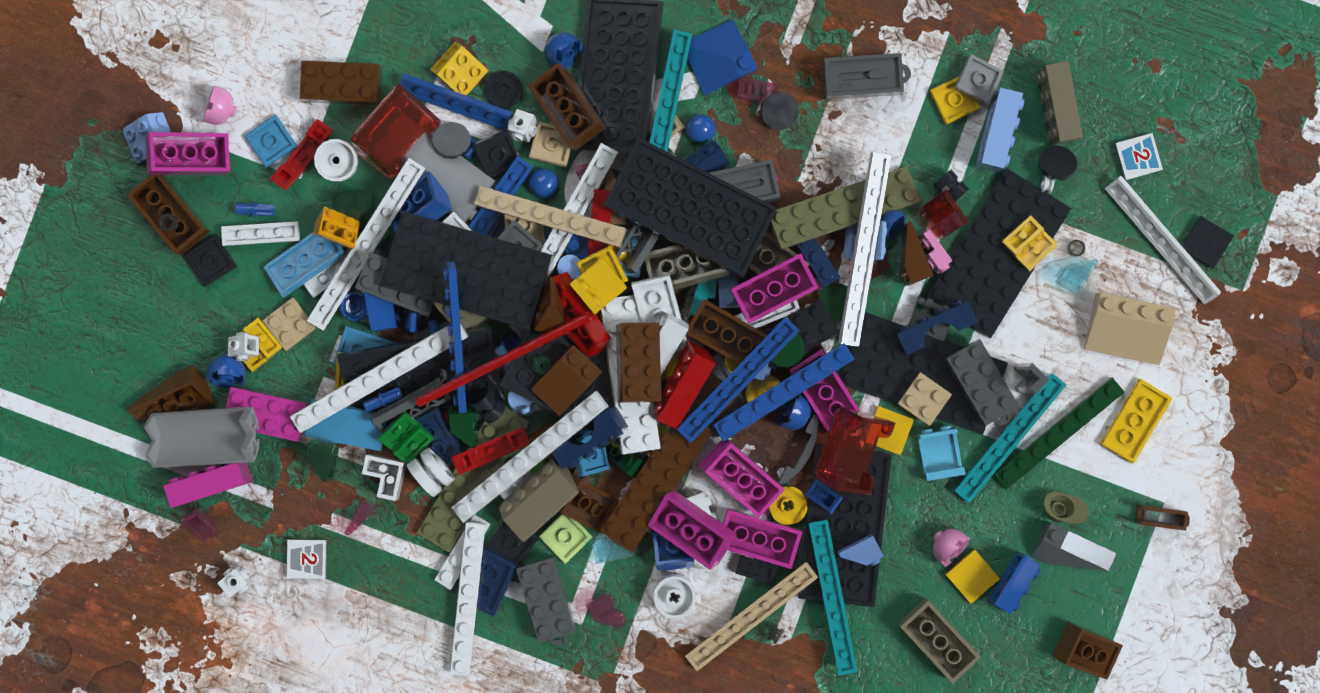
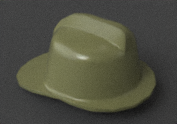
M1054 491L1046 495L1044 499V511L1048 518L1054 522L1079 524L1088 518L1089 508L1081 498Z

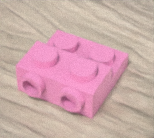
M929 229L918 237L922 248L929 251L925 256L931 270L940 274L950 267L949 263L952 262V259Z

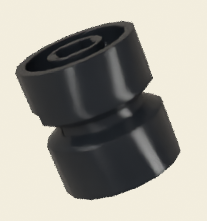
M952 169L933 185L939 194H944L943 198L950 206L969 190L963 181H958V176Z
M487 387L476 391L469 400V406L476 413H479L480 417L488 424L498 420L505 411V405L498 398H495L494 394Z

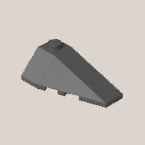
M1046 521L1030 556L1052 565L1109 571L1117 553Z

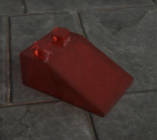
M947 190L919 208L921 218L925 222L928 221L932 226L931 231L936 238L940 237V239H943L969 222Z

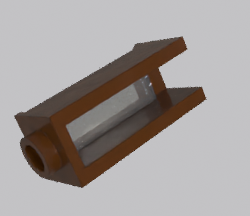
M1137 504L1134 523L1186 531L1190 523V516L1188 515L1189 512L1184 510Z

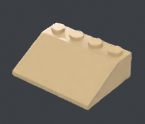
M1096 293L1084 350L1160 365L1173 328L1176 308L1105 293Z

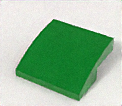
M406 411L400 413L377 436L381 443L393 451V455L406 464L410 463L434 439L431 433Z

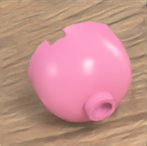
M213 86L203 122L220 125L227 122L229 116L234 117L236 106H233V97L230 92L222 87Z
M947 529L944 532L940 530L933 537L935 542L932 552L937 561L946 567L952 563L949 560L950 558H957L968 545L970 538L957 529Z

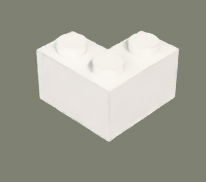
M368 454L365 457L362 474L381 478L377 497L397 501L400 497L406 463L396 459Z

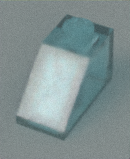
M1093 259L1067 265L1064 268L1061 267L1055 276L1057 277L1055 283L1073 294H1079L1099 261Z
M605 534L596 535V539H592L596 564L634 556V551L630 552Z

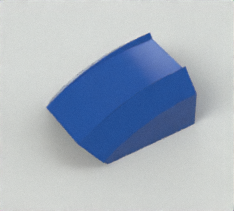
M652 529L657 570L688 569L695 566L694 558Z

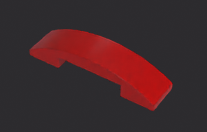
M316 119L305 133V138L287 161L280 165L270 180L285 191L288 190L311 164L318 147L328 140L333 130Z
M522 427L451 458L460 475L530 445V442Z

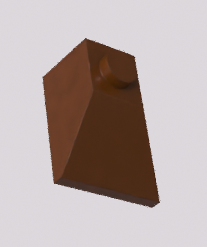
M553 277L549 278L542 290L534 316V328L542 333H546L566 323L563 305Z

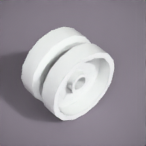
M330 139L322 143L314 156L315 167L318 173L330 181H344L351 178L359 164L355 148L348 142L340 139ZM335 157L340 159L338 164L333 163Z
M427 447L420 453L422 462L418 459H413L407 464V467L423 489L432 497H435L442 491L440 483L448 486L455 480V477L444 461Z
M672 573L665 575L657 582L654 588L653 600L655 607L662 615L667 618L678 619L685 617L691 612L695 605L696 593L693 584L687 577ZM671 593L678 594V597L673 599Z

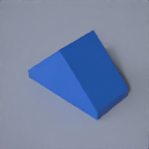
M818 480L814 481L805 494L831 514L843 499Z

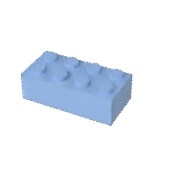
M1001 87L994 93L975 165L976 168L997 173L1003 170L1005 166H1008L1010 161V155H1008L1009 148L1013 147L1015 137L1012 136L1013 131L1018 128L1020 118L1017 117L1018 111L1022 110L1024 105L1023 93Z

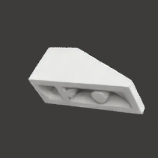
M670 313L666 317L662 316L659 321L661 375L689 328L688 323Z

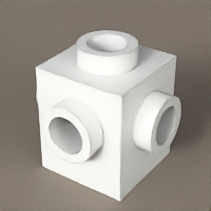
M517 109L513 118L508 122V131L514 140L530 142L531 137H534L536 134L538 121L535 115Z
M245 332L236 333V336L228 337V356L235 357L237 361H247L250 357L259 356V337L248 335Z
M239 566L235 569L233 567L223 573L225 577L218 582L222 590L231 598L237 593L239 595L244 593L249 588L248 584L251 580L248 571L245 568L241 569Z

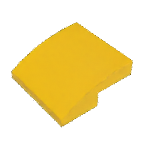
M1031 215L1002 241L1006 248L1029 272L1058 246Z
M259 318L246 326L242 331L248 333V335L259 337V356L250 357L247 361H242L251 373L283 348Z

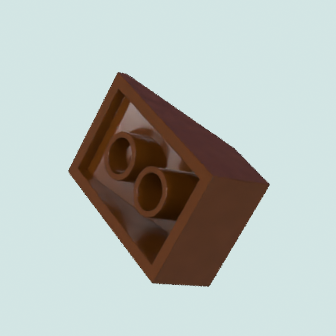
M912 222L905 224L902 229L901 272L899 277L901 282L906 283L907 286L934 276Z
M572 345L565 350L530 390L560 416L592 384L602 371Z
M570 472L579 493L561 508L559 512L601 533L600 530L620 500Z
M1068 621L1052 656L1068 666L1108 680L1123 645Z

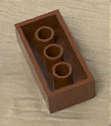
M301 61L300 100L308 103L380 105L382 67L379 64Z
M559 62L528 85L569 148L573 150L579 149L606 128L567 67Z
M150 175L127 194L128 198L177 255L182 256L211 232L165 175Z
M705 299L690 322L686 333L738 364L767 336V334Z
M659 323L617 324L618 403L661 402Z

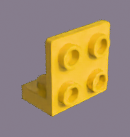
M456 41L430 69L455 92L466 96L488 72V69Z
M601 258L580 277L570 283L594 314L598 313L627 289V286L604 258Z

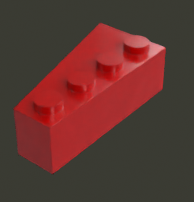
M568 272L553 277L563 305L566 322L586 312L590 314L592 321L566 333V335L588 358L603 352L611 337L597 315L592 312L572 288L570 283L573 279Z
M687 341L661 395L662 401L657 402L654 406V415L658 421L675 429L679 427L716 364L707 349Z

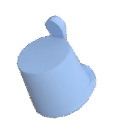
M574 255L563 256L556 266V274L560 275L568 272L574 281L581 276L576 262L580 261V259Z
M509 391L508 402L516 414L526 416L535 411L534 403Z

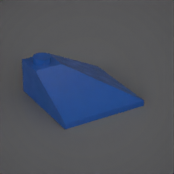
M733 20L691 38L687 59L704 96L757 71L754 59Z

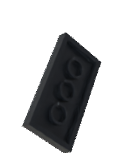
M821 299L788 317L800 330L798 334L804 341V353L840 333ZM778 324L765 330L763 333L768 335ZM772 361L769 362V365L771 366L772 370H775L776 368L780 367L774 364Z

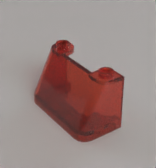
M398 84L354 132L351 137V144L359 156L392 179L402 169L401 159L425 132L427 134L434 133L441 122L401 84Z
M839 407L834 413L816 467V477L837 491L871 495L875 481L873 475L867 471L878 438L890 437L896 423L868 413Z

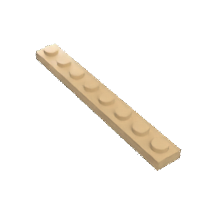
M482 186L479 187L474 203L478 207L621 248L626 233V228Z
M805 562L690 651L685 657L696 671L700 670L818 578L817 574Z

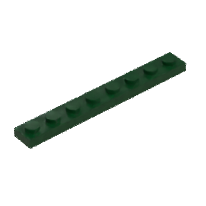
M1111 377L993 475L1005 489H1008L1124 394V390Z

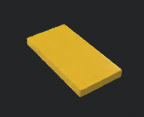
M1138 378L1099 444L1134 464L1173 398Z

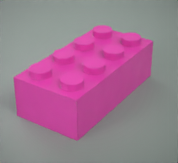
M149 132L145 136L147 175H226L230 172L228 133Z
M800 253L732 288L731 292L744 318L750 324L819 287Z
M823 350L817 351L788 370L790 375L795 374L825 355ZM836 371L802 392L825 431L830 436L863 416Z
M230 387L226 408L253 407L259 429L256 430L257 433L298 442L302 441L304 431L302 433L299 432L290 416L310 405V403L239 387Z
M729 439L721 440L699 464L705 473L758 518L785 490Z
M248 463L224 464L225 466L223 467L222 464L205 468V473L203 470L187 474L188 478L182 476L168 480L169 484L164 485L170 508L253 482Z
M675 490L665 495L648 524L650 528L709 570L719 565L737 535Z
M727 508L723 524L737 534L728 548L729 551L792 569L802 535L800 529Z

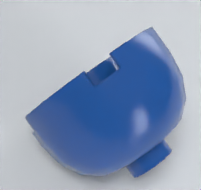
M560 32L550 36L544 50L546 61L551 67L559 62L568 69L576 62L573 58L577 53L581 54L582 42L567 32Z
M223 354L213 359L208 365L207 382L212 380L213 385L221 387H234L233 383H239V386L245 384L246 373L244 364L241 361H237L235 357Z
M798 394L779 406L776 419L779 420L777 425L788 430L802 428L812 418L811 406L805 396Z

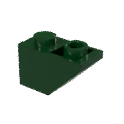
M469 404L466 405L467 412L459 413L457 406H449L450 432L471 448L475 447V440H478L477 428L473 426V423L477 422L476 412L472 411Z
M614 446L607 454L609 459L633 478L637 477L646 463L635 453L621 455L620 448H615Z

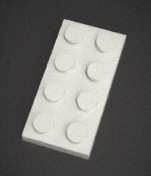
M670 274L631 284L642 323H659L662 316L666 317L668 313L681 319ZM686 334L676 351L684 349L687 343Z

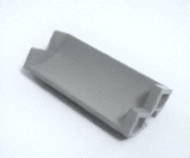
M402 113L389 127L388 133L384 138H381L370 157L396 176L408 158L425 167L420 178L428 171L431 172L448 194L452 209L447 213L450 215L455 212L464 223L468 219L472 221L478 213L476 210L477 206L474 203L479 187L492 189L495 180L462 156L456 159L440 156L433 147V135Z
M253 407L151 413L144 426L152 440L145 456L153 468L255 462L259 449V439H256V430L259 429Z

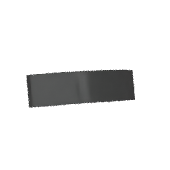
M812 414L810 422L804 429L810 436L793 468L788 465L785 466L778 483L783 485L792 479L803 468L810 457L818 431V418L815 414Z

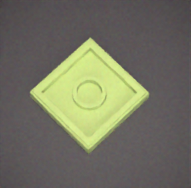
M563 514L539 535L544 543L565 564L593 538L579 522Z

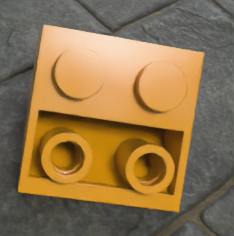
M324 207L315 221L313 235L347 249H354L360 221Z

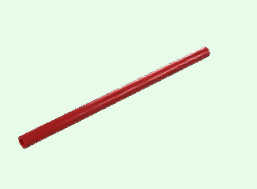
M586 312L415 398L417 406L421 407L592 321L591 316Z

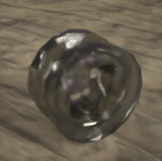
M164 214L159 219V226L164 231L172 232L178 227L179 222L174 215ZM167 218L173 221V225L170 224V228L164 224L165 220L168 221Z
M1072 240L1067 245V251L1071 256H1081L1085 252V244L1081 240ZM1079 243L1078 247H1081V250L1075 254L1072 252L1074 249L1071 250V246Z
M775 624L770 630L767 640L771 639L776 644L784 629H778Z

